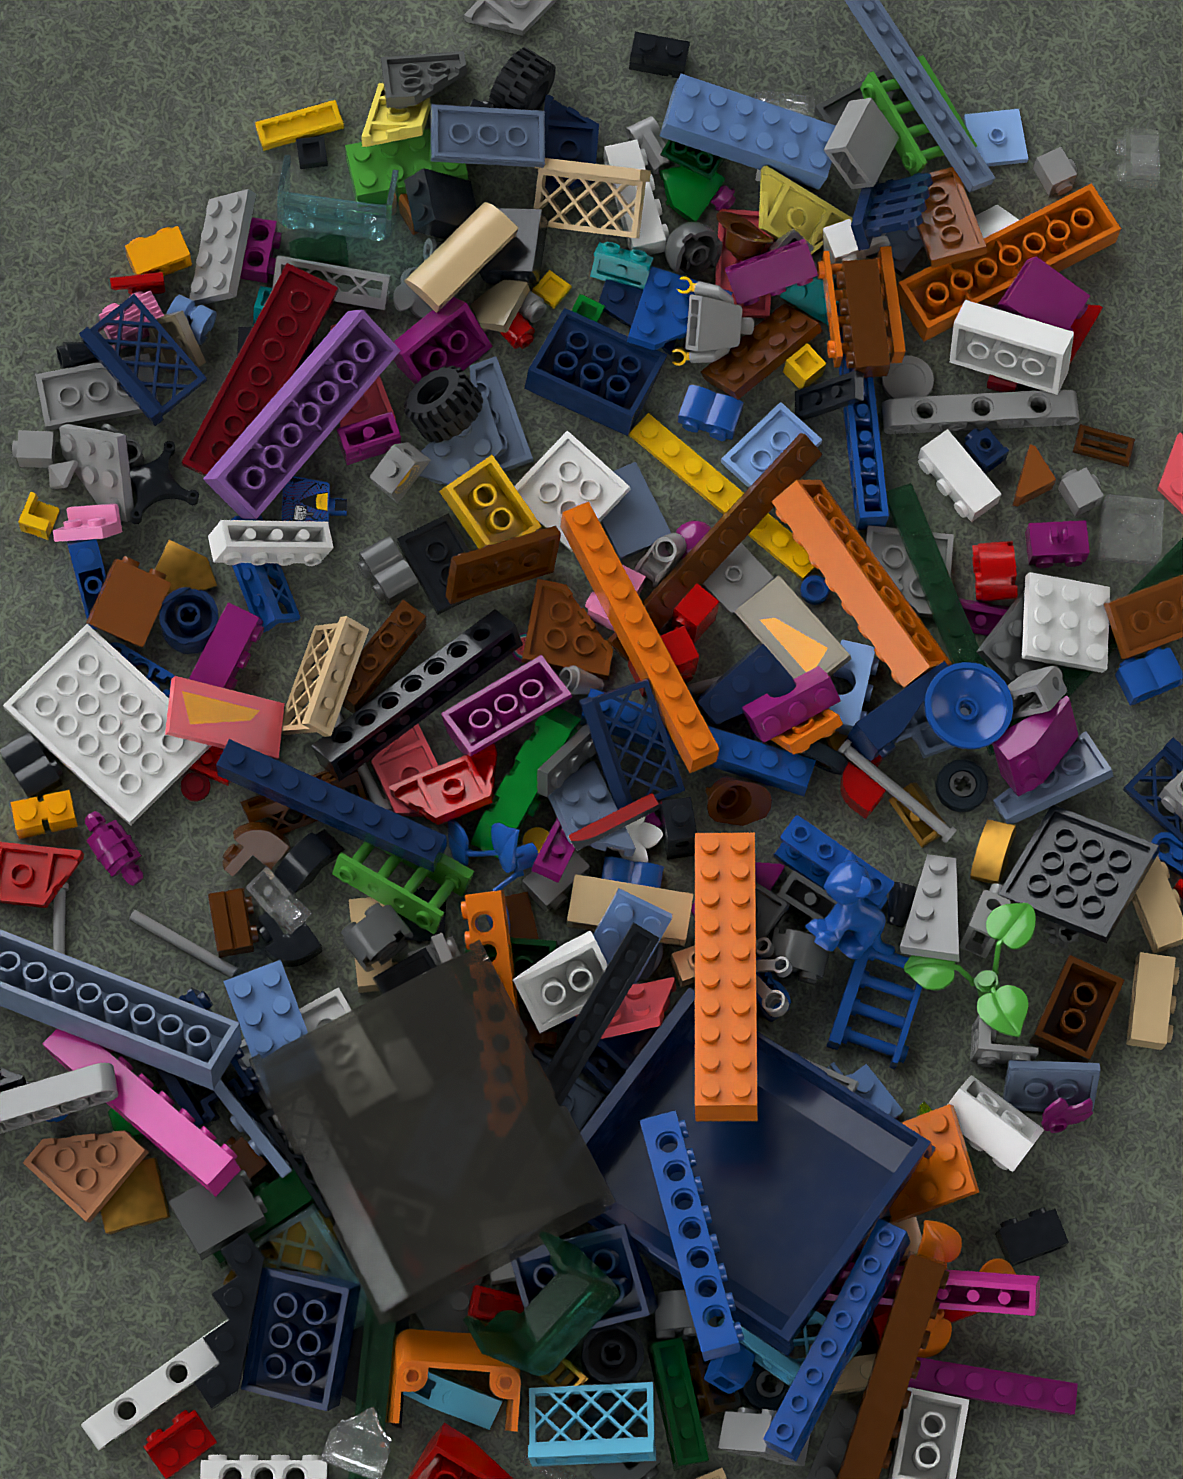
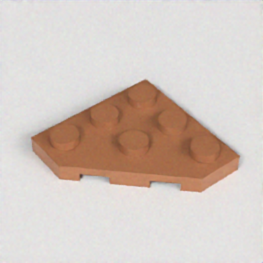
M124 1130L113 1131L112 1133L85 1134L68 1138L42 1139L24 1160L23 1164L80 1217L90 1223L149 1151L129 1132Z

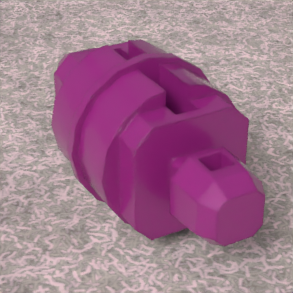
M97 811L87 815L84 819L85 824L93 834L86 841L97 857L96 860L102 864L112 877L122 873V877L128 884L134 886L144 879V875L140 867L135 865V863L142 855L132 841L131 835L127 834L117 820L106 824L105 818Z

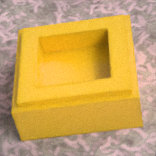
M549 270L539 281V284L532 289V293L543 298L546 304L555 309L572 289V286Z

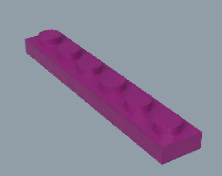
M920 1357L916 1359L921 1361L916 1380L910 1378L908 1387L954 1397L1067 1415L1075 1414L1078 1383Z

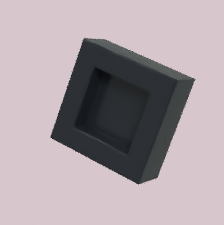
M324 136L296 139L300 169L328 166Z

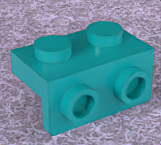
M599 242L595 249V258L590 277L603 281L608 279L644 290L654 257L647 256L648 254L641 250L634 249L630 251L622 249L613 242Z
M815 276L811 283L803 286H797L796 283L786 287L787 290L781 293V298L829 325L823 279H818V276ZM833 279L834 290H839L836 280Z

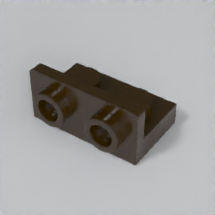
M696 1352L686 1357L700 1419L742 1407L738 1390L727 1394L704 1380L711 1360L704 1362L702 1352Z

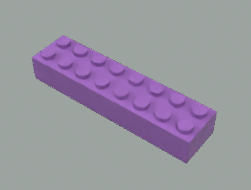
M364 310L347 311L203 480L242 519H257L401 350Z

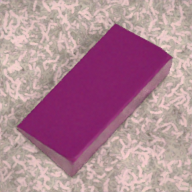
M954 597L949 629L989 636L1010 607Z

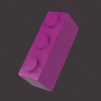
M805 238L725 267L737 305L743 303L744 306L758 302L760 296L769 293L771 296L779 295L787 290L786 287L797 283V286H803L811 283L813 277L818 276Z
M228 602L189 679L234 691L238 681L235 677L240 668L244 669L251 656V653L248 651L252 643H257L263 634V621L260 617Z

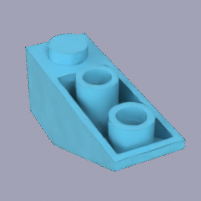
M428 1368L427 1382L422 1389L416 1392H403V1395L426 1406L489 1430L503 1402L435 1368Z

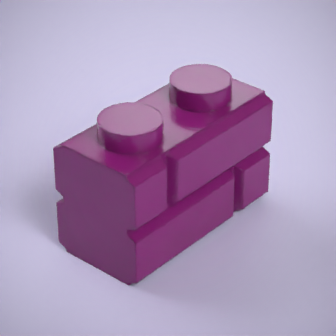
M392 411L337 429V440L346 465L384 454L394 444L401 443V435Z

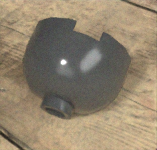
M687 222L681 224L669 235L665 244V256L668 265L678 275L696 280L704 276L701 273L707 270L710 265L715 267L722 254L723 244L718 239L717 233L709 226L698 222Z

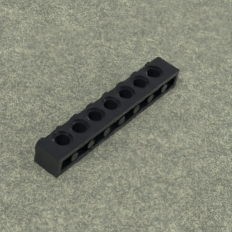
M494 609L335 727L331 736H323L311 746L319 764L339 782L520 648L523 643L516 625Z

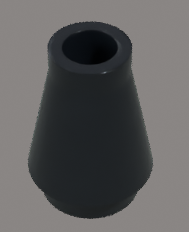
M63 342L61 346L56 347L57 358L62 369L80 366L96 358L83 342Z
M894 882V886L888 896L887 924L904 927L917 889L915 886Z

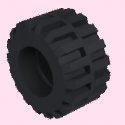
M523 47L510 57L499 72L492 86L489 102L496 108L539 110L545 101V94H549L553 85L556 66L530 49Z
M445 366L430 372V374L424 376L413 386L406 397L407 400L404 402V413L424 439H427L429 442L435 441L439 443L458 436L476 420L478 413L482 409L483 398L461 368H456L455 366L447 368Z

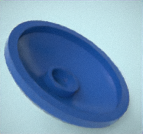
M971 662L950 665L934 677L926 691L924 707L927 720L933 731L952 746L962 749H980L989 746L1005 733L1011 722L1013 700L1010 690L1005 681L995 671L984 665ZM960 708H967L970 714L963 715Z

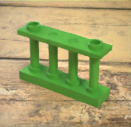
M924 55L917 57L974 146L977 147ZM874 71L869 72L860 87L863 98L873 99L899 136L894 147L901 157L904 167L911 176L921 173L928 160L945 154L939 145L920 151L913 138L930 133L924 123L907 128L900 115L914 111L915 108L910 101L893 105L887 95V92L901 88L896 79L893 78L880 83Z
M365 841L352 858L342 852L338 855L332 875L383 905H391L397 913L433 934L437 932L444 912L439 910V908L451 892L462 897L468 889L475 872L444 853L435 871L432 872L380 849L391 856L376 873L362 865L376 847ZM400 862L416 870L403 888L388 880ZM426 877L442 885L429 903L414 895V892Z

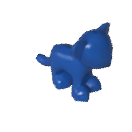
M849 852L845 860L831 871L824 885L828 896L835 900L837 904L825 919H813L805 927L816 937L814 942L827 951H834L838 946L847 957L860 959L871 946L880 954L892 956L895 952V947L884 943L881 939V934L886 924L885 914L875 905L862 900V898L868 897L873 892V882L869 878L866 868L857 861L853 852Z

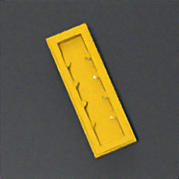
M336 100L257 121L255 122V128L262 149L265 151L294 143L296 139L315 137L344 129V123Z

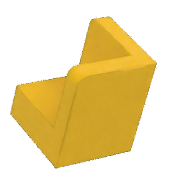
M807 343L786 360L783 373L799 389L810 386L823 375L827 363Z
M30 492L18 521L20 530L48 540L60 509L40 502L37 494Z

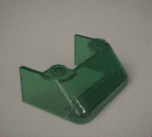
M542 1231L539 1236L551 1255L550 1263L558 1273L520 1314L513 1310L501 1311L488 1324L468 1315L463 1319L482 1354L535 1376H543L553 1371L619 1297V1291L614 1282L576 1245L545 1231Z

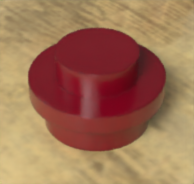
M200 772L189 773L181 781V792L189 801H201L210 792L209 779Z

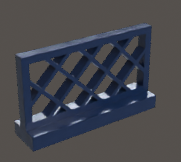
M135 294L130 296L92 328L89 329L87 326L79 333L87 348L154 426L164 420L163 416L207 381L204 374ZM135 304L141 311L140 321H124L125 311ZM144 317H146L150 323L144 322ZM107 325L119 326L117 340L104 339L99 332ZM123 326L139 327L137 341L122 340ZM143 328L156 329L159 332L158 343L142 342ZM164 338L168 344L162 343V339ZM110 345H116V351ZM121 346L137 347L135 361L122 360L120 357ZM141 347L157 348L155 363L140 361ZM161 349L174 350L177 353L176 364L160 363ZM181 359L185 362L186 365L180 364ZM128 366H134V373ZM139 367L155 368L153 382L139 380ZM159 368L175 369L174 384L158 383ZM179 370L192 371L197 376V379L189 385L178 384ZM146 387H152V394ZM157 388L173 389L172 399L162 406L156 399Z
M648 679L592 698L587 697L579 700L617 810L639 800L633 801L629 792L634 780L649 786L645 796L651 794L653 789L660 791L653 794L656 800L685 791ZM644 687L647 700L642 709L627 702L632 691ZM626 694L623 700L617 697ZM613 699L621 703L614 718L603 714L600 702ZM649 704L653 714L646 711ZM625 705L640 712L633 728L618 721ZM644 715L655 719L657 726L652 736L637 730ZM605 719L612 722L609 729L607 727ZM616 724L631 731L624 746L612 741L611 733ZM658 732L660 734L662 742L655 739ZM635 733L649 740L642 755L628 749ZM653 742L665 748L666 754L661 764L646 758ZM615 747L621 750L619 756H617ZM625 752L640 759L633 774L621 768L620 762ZM668 760H669L671 769L665 767V765H666V763H667ZM644 761L658 767L651 783L637 776ZM664 770L674 775L677 786L663 789L655 784ZM624 775L631 777L628 784L626 783Z
M1173 737L1123 788V791L1167 832L1172 833L1183 843V834L1180 832L1179 822L1183 820L1175 812L1174 816H1163L1158 811V802H1161L1162 799L1157 796L1156 782H1170L1177 776V773L1179 774L1183 770V746ZM1161 759L1171 766L1172 776H1156V764ZM1151 770V776H1145ZM1138 782H1152V796H1141L1133 787Z

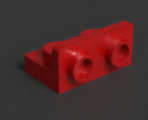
M184 1410L172 1419L173 1425L164 1432L160 1428L146 1438L148 1443L143 1447L165 1479L175 1475L218 1443L196 1410L190 1413Z

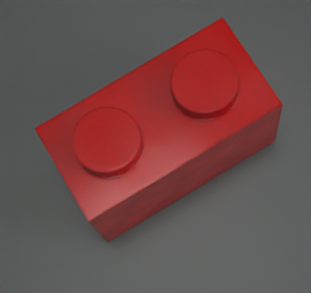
M696 584L674 608L671 627L675 630L685 626L694 644L716 620L720 601L699 584Z

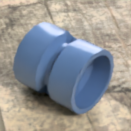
M179 294L171 303L166 314L183 310L197 343L202 345L207 338L205 335L214 326L217 313L203 305L196 307L195 301Z

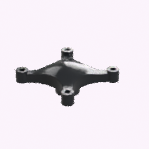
M165 442L163 452L156 460L144 465L129 467L131 486L137 496V505L130 513L131 523H141L142 515L146 509L161 500L178 499L192 506L198 503L199 493L196 490L188 491L182 488L170 473L168 463L171 456L175 454L174 442Z

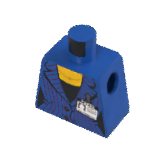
M293 476L283 488L282 521L328 522L329 525L330 516H347V499L330 498V484L327 482Z

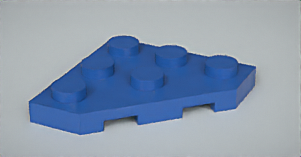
M653 266L651 267L627 342L656 350L663 347L669 341L676 338L680 340L686 337L690 295H695V293L682 294L678 292L677 289L685 291L690 286L687 280L679 279L683 276ZM691 279L693 283L698 282L697 280ZM725 290L727 293H729V294L732 296V293H733V292L728 291V290Z

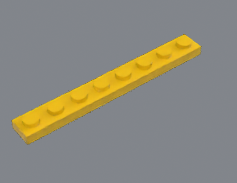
M649 413L630 431L629 436L723 515L744 494V492ZM769 513L748 534L750 538L802 581L814 570L815 567L810 563L808 559L809 554L805 548L800 546L793 539L792 533Z

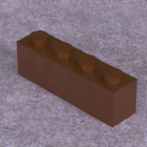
M878 260L843 261L841 271L836 273L837 288L842 289L843 298H840L839 307L840 314L845 315L846 325H843L844 342H849V351H846L847 369L852 368V371L856 370L864 373V378L887 376L890 369V357Z

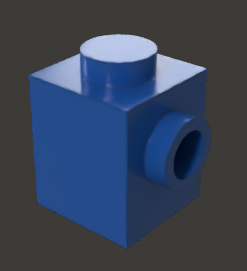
M740 1342L741 1352L712 1359L704 1376V1380L727 1394L743 1388L754 1371L752 1364L756 1355L748 1351L745 1345Z

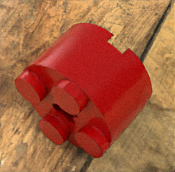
M1013 541L973 545L972 563L973 573L975 574L976 600L1016 599L1018 597V588L1015 585L1017 573Z

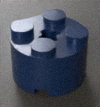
M190 587L179 588L171 592L164 599L159 615L163 637L170 647L183 654L202 652L219 621L218 608L214 599L207 592L191 589ZM189 618L191 621L194 622L189 623L188 621L185 622V620Z

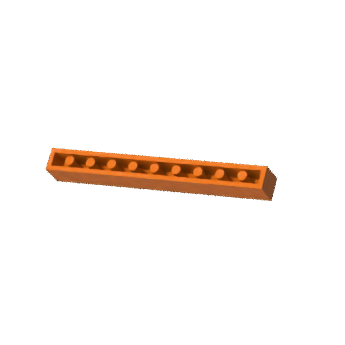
M589 501L562 512L560 528L640 680H649L662 722L689 773L715 763L720 749Z

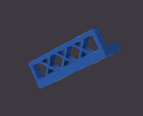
M261 515L257 519H242L240 516H235L231 520L263 521ZM252 563L232 565L250 613L260 617L263 621V632L269 631L278 623L295 622L301 618L281 565L278 563H266L258 566ZM268 575L276 581L278 588L270 584ZM278 601L286 607L287 614L281 613Z

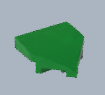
M683 166L659 171L660 178L664 182L667 198L665 201L666 206L670 205V208L688 222H697L725 180L717 172L709 180Z

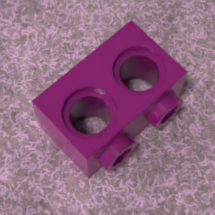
M252 217L240 279L268 283L269 274L274 275L276 258H273L274 249H280L282 232H278L277 221ZM257 235L267 236V238L262 241L254 239ZM254 260L262 262L259 266L249 265Z

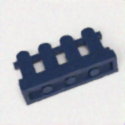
M916 173L911 177L897 180L890 179L884 183H879L877 180L874 187L861 188L851 223V229L859 251L870 249L873 236L879 237L884 233L898 230L906 231L923 223L924 220L921 213L927 209L925 200L930 197L928 187L933 184L930 173Z

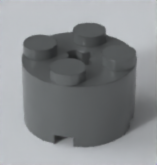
M375 903L365 911L366 917L358 923L352 922L341 932L344 936V945L366 972L374 970L372 964L377 961L382 966L391 960L408 944L405 938L413 937L412 931L391 905L381 906L380 903Z
M774 928L771 942L774 945V953L766 959H776L780 956L786 957L792 964L791 973L798 975V981L815 985L817 979L821 980L824 977L830 951L814 942L816 938L814 935L786 929L785 934H780V928ZM781 964L778 967V970L784 969L786 967V964Z
M685 1290L665 1291L658 1293V1296L655 1295L658 1303V1308L655 1310V1333L658 1339L682 1337L683 1341H690V1336H697ZM717 1316L709 1320L708 1324L710 1326L717 1327Z

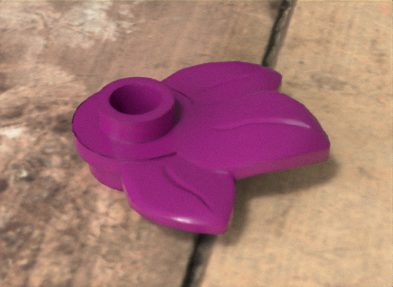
M1063 1098L1057 1099L1044 1110L1041 1122L1042 1128L1051 1133H1059L1064 1131L1068 1125L1087 1120L1093 1114L1092 1099L1089 1098L1074 1106H1069Z

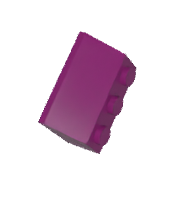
M453 297L437 313L434 310L430 311L394 341L401 351L393 360L397 367L415 385L424 376L441 367L455 366L464 371L493 346L467 303Z

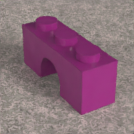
M820 666L793 679L796 687L790 693L776 698L765 694L742 707L752 731L763 743L841 702L830 676Z

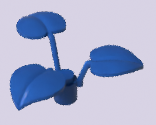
M453 819L447 821L448 843L454 860L467 866L469 862L468 856L498 855L503 870L506 873L514 871V874L496 886L492 891L502 890L516 878L524 876L523 870L532 868L539 854L533 843L517 847L520 830L510 828L502 823H495L491 828L494 850L472 851L468 848V836L462 826ZM507 909V917H508V925H509V933H510V920H509V913H508V909ZM486 914L487 921L492 928L493 920Z

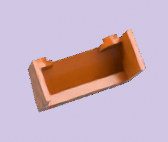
M416 1329L403 1330L396 1336L393 1346L388 1423H399L401 1392L419 1391L427 1382L428 1368L490 1372L489 1387L491 1392L499 1398L507 1399L505 1431L518 1432L521 1378L518 1347L513 1339L499 1335Z

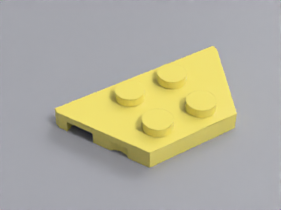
M379 83L363 130L362 147L422 136L431 108L430 97L416 106H408L404 109L387 108L384 84Z
M767 165L762 167L759 205V229L777 240L794 228L814 247V250L811 252L813 254L823 245V228L850 219L852 223L853 218Z

